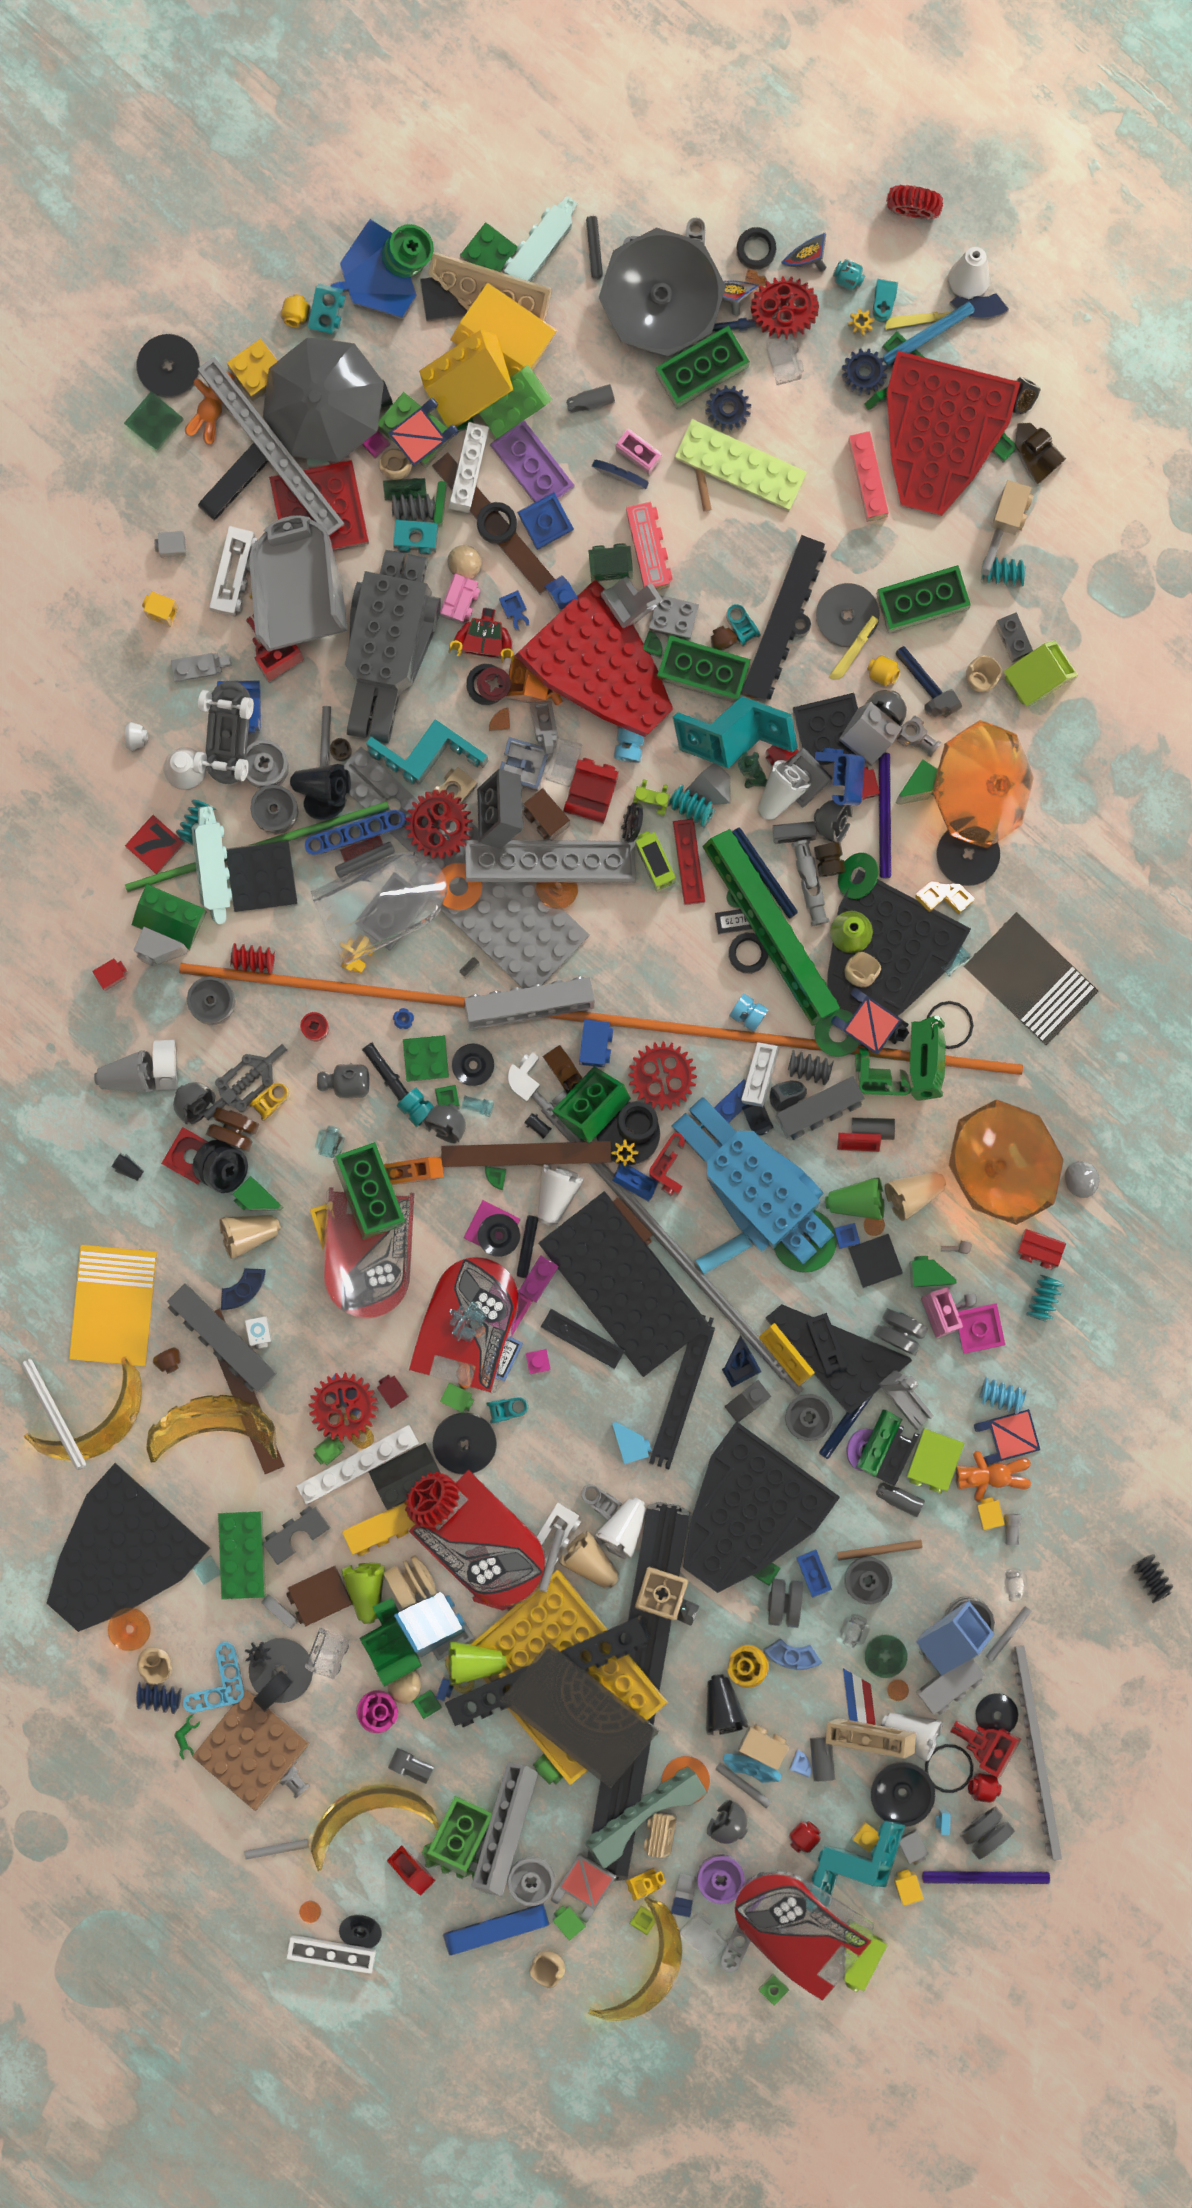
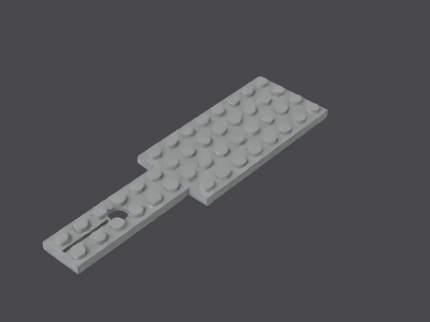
M362 747L344 764V769L349 770L351 777V790L349 794L363 808L383 803L388 798L394 797L400 801L401 807L399 810L405 813L406 818L412 816L408 809H415L412 802H420ZM383 811V812H380V813H377V814H373L372 816H375V815H378V814H381V813H384V812H387V811ZM396 813L391 816L393 825L400 823V816ZM426 816L422 819V824L424 827L428 825V819ZM406 820V824L402 828L390 832L423 864L409 878V881L523 989L530 988L535 984L543 985L590 936L535 882H482L481 896L472 907L465 910L447 908L437 898L435 881L439 872L447 865L465 863V847L459 846L461 852L456 853L453 851L452 857H448L446 854L445 858L440 859L438 854L437 858H432L431 854L424 856V850L417 851L418 844L411 845L414 838L407 837L411 830L405 829L406 826L410 825L409 821ZM472 822L468 823V827L473 828V830L467 831L466 834L471 838L464 839L463 841L479 840L478 828ZM438 834L434 836V842L436 844L440 842V836ZM456 877L450 882L449 889L454 895L461 896L467 892L468 883L464 878Z

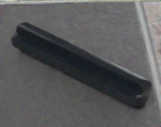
M532 1215L527 1216L516 1274L521 1278H527L538 1224V1217Z

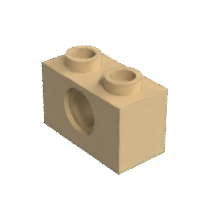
M457 767L455 770L450 769L444 777L446 780L442 786L437 785L434 790H438L440 793L441 790H447L450 786H456L459 792L454 796V799L461 797L460 804H462L478 786V783ZM440 804L438 808L444 812L445 808Z

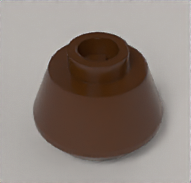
M721 626L712 631L714 635L711 636V646L714 649L722 651L738 642V636L730 628L725 629L724 626Z
M175 1347L153 1358V1364L161 1372L166 1371L167 1374L179 1369L178 1364L181 1363L180 1351Z

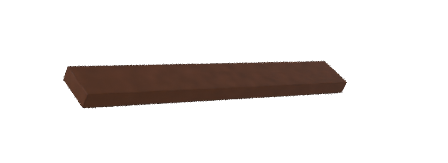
M447 452L432 467L452 490L458 463ZM475 486L470 512L477 520L480 510L491 502ZM498 511L490 512L485 518V528L493 535H501L509 527L507 521ZM516 532L507 542L498 544L539 594L546 590L545 585L555 580Z
M611 1141L441 1146L442 1167L612 1163Z
M221 1309L215 1310V1312L225 1321ZM218 1359L264 1474L285 1467L255 1392H251L243 1384L245 1379L240 1374L236 1377L228 1369L230 1364L225 1359L222 1362Z

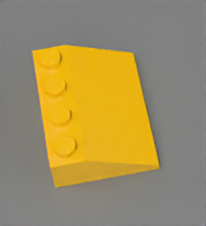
M487 283L459 323L450 340L458 345L479 330L497 335L509 377H511L527 365L530 366L532 371L534 370L557 330Z
M479 330L419 370L424 389L430 399L433 398L437 402L438 406L436 409L447 427L451 425L458 427L513 391L497 335L484 330Z

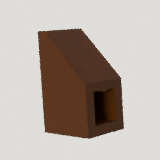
M558 1045L542 1056L567 1094L582 1079V1076L561 1045Z

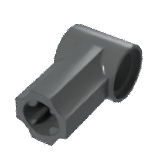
M399 1748L396 1749L388 1766L389 1769L401 1775H408L427 1784L434 1769L433 1766L414 1758V1755Z

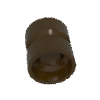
M840 842L814 847L816 859L820 861L817 865L819 877L834 876L846 872L844 860L840 859L843 855Z

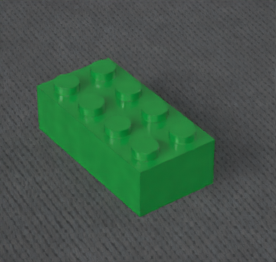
M727 326L657 366L655 373L677 409L747 369L750 361L730 327Z
M959 565L877 589L876 592L888 633L968 610L971 606Z
M669 635L657 679L736 702L740 698L751 659Z
M374 1142L336 1155L333 1163L362 1240L403 1226L405 1219L376 1143Z
M263 1511L218 1513L221 1599L266 1597Z

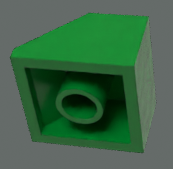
M252 1176L233 1193L236 1197L234 1202L242 1210L247 1208L250 1211H281L284 1208Z
M916 1256L914 1261L909 1262L911 1288L957 1284L956 1279L934 1259L928 1260V1256Z

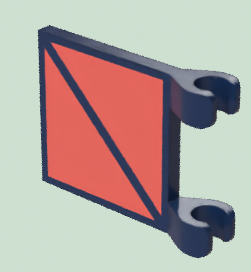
M433 398L429 399L421 408L388 433L413 466H416L441 445L458 434V429L455 425H451L441 433L427 415L438 406Z
M853 988L851 995L862 1002L848 1023L837 1016L832 1018L831 1023L878 1055L902 1019L857 988Z
M1029 1409L1020 1411L1017 1415L1013 1413L974 1424L976 1432L991 1429L997 1453L983 1457L987 1465L1041 1450Z

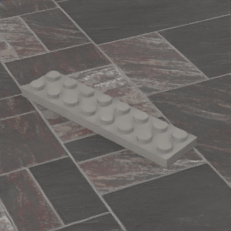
M465 840L466 882L635 883L634 842L511 840L503 848L499 849L479 843V840Z

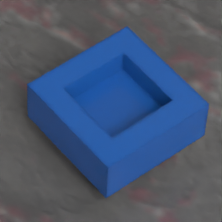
M855 1223L834 1228L839 1249L860 1244Z
M443 1677L436 1699L444 1701L446 1697L450 1698L454 1686L450 1685L449 1679Z

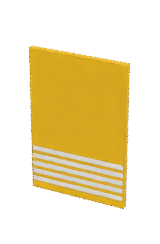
M99 1245L80 1246L69 1359L83 1360L85 1362L126 1364L128 1366H146L157 1252L143 1251L141 1249L100 1247Z

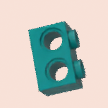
M323 284L316 286L308 324L309 329L330 334L335 329H339L341 323V316H338L339 309H343L345 303V296L342 295L343 289ZM326 294L334 297L335 302L333 304L325 301ZM321 315L329 316L330 324H324L321 321Z

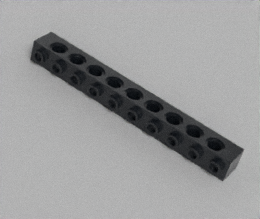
M640 1615L559 1651L557 1654L564 1660L569 1659L574 1668L585 1674L589 1672L588 1667L596 1665L598 1668L609 1663L607 1659L615 1656L616 1659L628 1655V1649L634 1647L637 1651L646 1647V1641H649L651 1637ZM623 1633H627L630 1636L629 1644L622 1642L621 1635ZM603 1642H608L611 1645L610 1653L603 1651ZM584 1650L591 1653V1661L584 1660L582 1655ZM535 1663L445 1702L454 1726L461 1724L462 1727H466L474 1723L473 1718L481 1716V1719H484L493 1714V1709L499 1707L502 1711L513 1706L506 1699L509 1695L506 1692V1686L509 1684L515 1688ZM488 1693H492L495 1696L496 1701L494 1704L487 1701ZM470 1701L476 1705L475 1712H471L468 1709Z

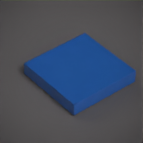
M555 492L517 512L537 550L574 530Z

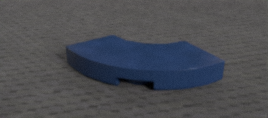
M997 293L986 297L976 296L973 299L957 296L949 303L956 310L965 303L970 302L975 309L974 313L967 316L970 318L991 319L1009 311V308Z
M596 459L591 466L602 474L621 480L632 487L647 489L649 482L630 471L616 467V465Z
M244 1268L243 1276L237 1284L229 1288H222L221 1310L238 1308L253 1299L262 1287L266 1269Z

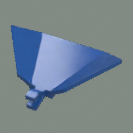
M369 219L340 262L345 281L333 283L330 286L343 289V292L349 291L353 304L403 318L417 296L411 277L401 278L392 274L386 268L382 260L381 251L385 241L392 233Z

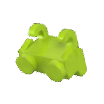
M643 779L642 786L636 787L633 802L642 801L662 806V810L657 809L656 814L665 816L670 794L666 793L668 785L664 784L662 792L645 789L647 780Z

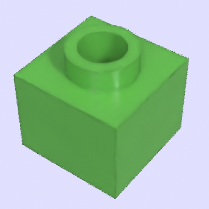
M772 1974L758 1990L775 2006L789 1991V1988ZM772 1987L778 1988V1992L776 1994L770 1993V1989Z

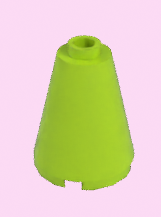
M847 911L834 919L830 935L834 945L839 950L852 954L862 951L869 945L873 929L865 915L856 911ZM850 926L855 927L857 930L852 931L850 929Z
M380 1563L358 1564L359 1567L352 1569V1565L342 1569V1576L357 1619L362 1621L363 1624L374 1623L378 1617L373 1606L381 1603L385 1567L384 1565L381 1566Z
M449 1642V1671L451 1672L449 1680L451 1685L500 1674L502 1669H506V1656H502V1651L459 1642Z

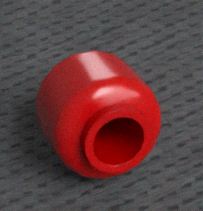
M978 1773L974 1778L970 1779L968 1784L969 1794L975 1801L994 1802L996 1797L1000 1796L1002 1790L997 1777L990 1774Z
M801 1821L789 1834V1838L792 1841L790 1846L798 1853L801 1851L810 1853L820 1842L821 1837L819 1834L821 1831L812 1822L808 1821L806 1823Z

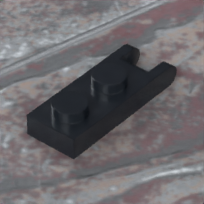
M902 1425L899 1426L876 1475L877 1478L893 1486L896 1485L920 1435L915 1433L912 1440L901 1435L904 1430Z

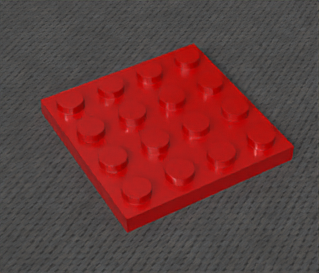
M352 460L303 470L344 522L341 528L329 536L333 550L369 543ZM279 475L269 477L278 520L289 516H306L313 520Z

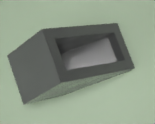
M757 1380L724 1407L735 1421L740 1422L772 1396L761 1382Z

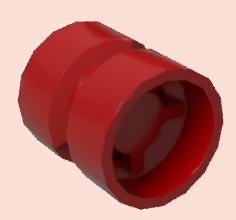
M311 1012L306 1014L301 1020V1031L310 1041H321L328 1035L329 1023L322 1014Z

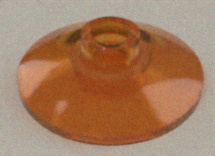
M537 882L536 892L539 899L545 905L555 909H562L574 902L578 894V886L576 882ZM555 884H560L562 888H557Z
M124 1608L117 1611L108 1623V1636L111 1642L121 1650H137L147 1642L150 1636L151 1627L148 1618L143 1612L135 1608ZM128 1625L133 1626L134 1631L132 1633L126 1631Z

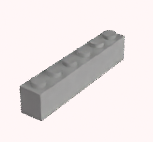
M576 977L571 981L564 982L558 980L548 985L535 984L530 988L524 989L516 987L510 991H493L488 995L482 996L474 994L464 998V1009L468 1028L471 1030L594 1009L595 999L590 977Z
M508 1762L471 1885V1887L486 1894L503 1896L538 1776V1772L525 1765Z

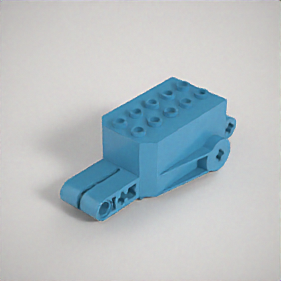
M701 1097L689 1109L690 1113L701 1125L698 1126L687 1113H684L672 1125L673 1129L684 1137L685 1142L707 1164L708 1182L738 1228L755 1247L763 1252L768 1246L774 1249L782 1243L800 1263L804 1264L817 1252L803 1236L804 1233L819 1248L834 1236L828 1227L813 1213L820 1206L819 1198L824 1193L801 1168L766 1144L754 1131L736 1132L704 1097ZM703 1128L717 1140L716 1143L702 1130Z

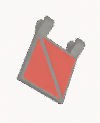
M579 1854L554 1892L551 1901L558 1904L566 1892L586 1905L580 1919L588 1922L616 1876L584 1855Z

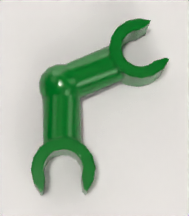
M193 1714L188 1716L186 1723L174 1734L181 1749L180 1757L183 1760V1750L188 1749L192 1756L194 1754L193 1749L188 1746L185 1735L200 1724V1721L196 1725L189 1723Z

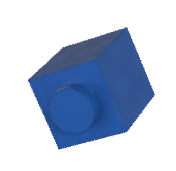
M562 575L544 586L552 601L560 610L566 607L573 599H578L570 583Z

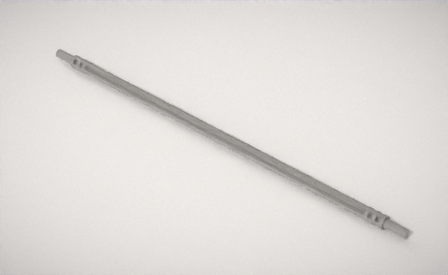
M535 1090L531 1097L542 1108V1113L546 1115L569 1142H585L574 1135L552 1112L554 1109L552 1103H548ZM589 1163L769 1364L771 1369L778 1374L781 1380L784 1379L797 1394H800L804 1388L801 1385L798 1387L758 1338L757 1333L630 1191L612 1181L614 1177L613 1172L604 1163Z

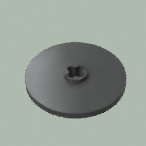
M853 583L838 584L827 590L821 597L816 610V620L820 631L829 641L840 646H851L872 616L879 619L880 616L879 606L874 596L866 588ZM851 610L853 618L844 619L843 611L848 612ZM878 623L875 625V627L872 629V631L870 632V634L867 636L868 639H869V638L873 635V633L875 632V630H876V628H877V626H878Z
M278 1638L265 1642L263 1647L265 1649L271 1648L267 1652V1656H270L271 1660L265 1659L264 1667L260 1663H257L256 1667H252L253 1662L250 1660L249 1678L253 1688L259 1693L278 1673L275 1668L284 1665V1670L287 1671L286 1676L293 1683L275 1703H286L297 1699L308 1689L313 1676V1665L308 1652L300 1644L290 1639ZM260 1649L254 1652L256 1660L263 1658Z

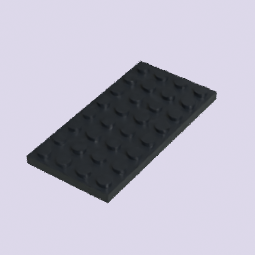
M605 1191L538 1243L551 1261L559 1266L558 1270L616 1344L625 1350L624 1354L642 1377L646 1376L710 1326Z

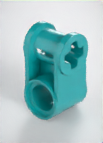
M877 279L873 316L877 321L885 322L891 317L898 282ZM881 307H885V313H881Z
M734 604L729 607L726 619L733 632L738 636V641L742 646L755 636H761L757 626L750 619L743 606ZM732 610H739L742 618L734 620L731 618L730 612Z
M521 1397L486 1403L489 1406L492 1418L490 1424L523 1416L529 1409L528 1402ZM515 1401H521L524 1404V1410L521 1413H516L513 1410Z

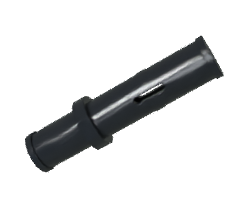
M369 1043L362 1051L384 1079L385 1086H389L397 1100L401 1101L409 1092L399 1080L400 1076L393 1072L374 1043Z

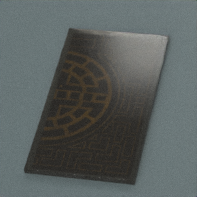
M550 1643L545 1645L543 1650L500 1699L503 1704L609 1788L614 1786L615 1782L659 1732V1729Z

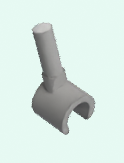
M961 1241L959 1247L941 1246V1251H955L968 1254L971 1251L972 1244Z
M976 1294L964 1295L965 1302L955 1304L956 1309L975 1305L977 1302Z

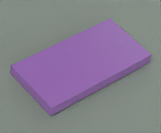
M525 420L490 444L491 448L533 502L555 492L559 499L575 487Z

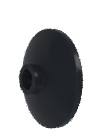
M306 796L303 804L309 816L325 820L340 814L346 802L342 806L336 807Z
M474 1043L467 1044L459 1048L454 1054L452 1070L455 1077L461 1083L469 1086H478L485 1083L491 1077L494 1071V1059L490 1051L484 1046ZM470 1062H476L477 1068L471 1069L469 1067Z
M494 1214L487 1217L480 1224L478 1241L486 1253L497 1257L506 1256L512 1253L518 1246L520 1229L511 1217L504 1214ZM499 1231L503 1233V1238L500 1240L495 1238L496 1232Z
M994 1693L985 1696L979 1702L975 1717L978 1726L985 1730L1004 1729L1011 1732L1018 1721V1709L1011 1698L1004 1694ZM996 1711L1001 1712L1002 1716L1000 1719L994 1718Z
M352 1915L341 1922L339 1935L345 1944L372 1948L379 1943L382 1930L374 1919L365 1915Z

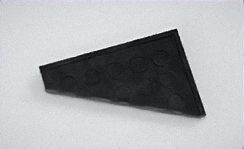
M781 1304L765 1318L770 1325L774 1323L813 1369L815 1377L849 1415L881 1388L879 1384L893 1370L900 1372L912 1362V1359L906 1355L832 1325L847 1370H838L833 1372V1375L826 1376L806 1321L813 1318L812 1316ZM836 1356L828 1358L830 1364L837 1362Z

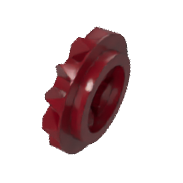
M487 668L478 677V691L487 700L498 701L505 698L510 691V677L501 668ZM498 676L497 683L502 688L495 687L491 692V685L488 682L493 681Z

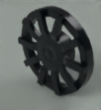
M632 802L627 807V813L623 816L624 824L621 826V829H623L622 838L627 842H634L643 821L642 805Z

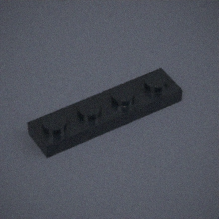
M550 1309L541 1325V1328L613 1369L616 1368L625 1352L620 1347L553 1309Z

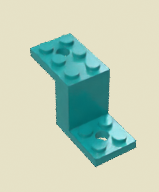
M743 696L711 724L679 712L673 716L679 750L725 768L732 766L759 740L790 752H794L798 748L792 714Z
M436 719L406 760L373 737H370L366 742L368 752L373 758L378 761L382 758L386 761V766L395 773L399 770L403 773V778L413 785L415 782L419 785L422 783L448 744L450 749L456 754L461 755L463 753L466 755L467 761L475 767L480 765L484 768L488 762V756Z
M884 1821V1824L878 1830V1843L872 1850L871 1857L873 1860L840 1848L825 1846L818 1857V1862L820 1863L818 1869L813 1873V1885L810 1892L828 1909L838 1874L871 1886L886 1887L905 1825ZM806 1897V1909L810 1908L808 1910L813 1911L817 1906Z

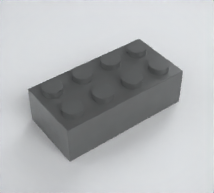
M854 1076L777 1113L775 1117L786 1139L791 1137L792 1140H795L805 1134L804 1130L811 1128L813 1131L823 1126L824 1120L829 1118L830 1121H833L843 1115L842 1111L849 1109L851 1112L861 1107V1102L865 1098Z

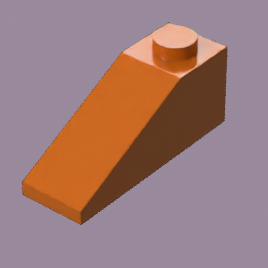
M425 1157L384 1164L391 1185L444 1178L441 1157Z

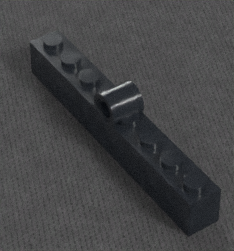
M801 535L741 695L764 704L766 699L771 700L775 690L771 686L774 679L778 680L783 668L779 667L782 659L786 661L790 648H787L789 640L793 641L794 637H805L809 633L811 621L804 614L805 609L801 607L804 601H809L812 593L809 586L811 581L816 582L820 571L816 569L819 562L823 563L827 553L824 550L825 543ZM797 622H802L805 625V627L803 629L796 628L795 624Z

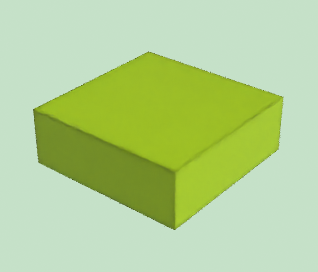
M641 1905L629 1924L645 1935H648L659 1917Z

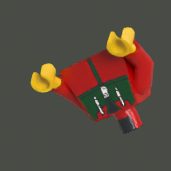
M483 608L481 619L472 618L471 622L463 625L450 643L448 651L451 653L452 649H456L458 651L457 656H460L462 650L463 654L501 659L502 663H504V658L507 657L511 659V663L514 661L513 642L509 632L505 627H502L501 622L494 621L495 610L490 608Z

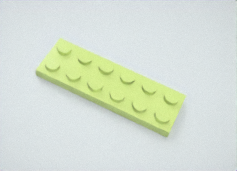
M693 419L674 458L787 511L790 510L807 473Z

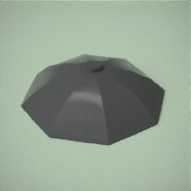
M656 227L613 250L599 300L621 342L664 356H670L712 333L726 285L703 242Z
M306 338L269 368L263 418L291 456L340 462L377 432L384 382L355 343Z

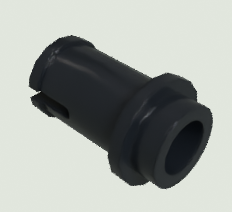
M531 1113L524 1123L527 1125V1128L530 1127L544 1139L552 1128L537 1117L538 1114L534 1115Z

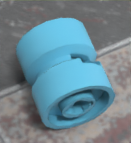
M618 728L617 741L619 745L615 746L614 758L626 762L640 763L642 755L640 746L644 744L645 737L624 728Z
M743 993L729 1017L737 1022L743 1021L744 1026L754 1032L769 1009L760 1003L754 1004V999Z

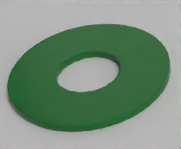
M855 853L844 861L846 872L838 875L840 891L845 895L848 890L847 897L851 899H859L866 896L874 888L878 879L876 860L867 853ZM862 867L865 870L864 880L860 884H853L851 881L853 870Z
M839 1009L829 1018L817 1023L814 1030L815 1040L819 1048L824 1053L834 1057L849 1055L860 1044L850 1035H847V1038L842 1042L831 1040L829 1030L833 1025L831 1023L832 1018L837 1016L848 1023L853 1016L851 1012Z

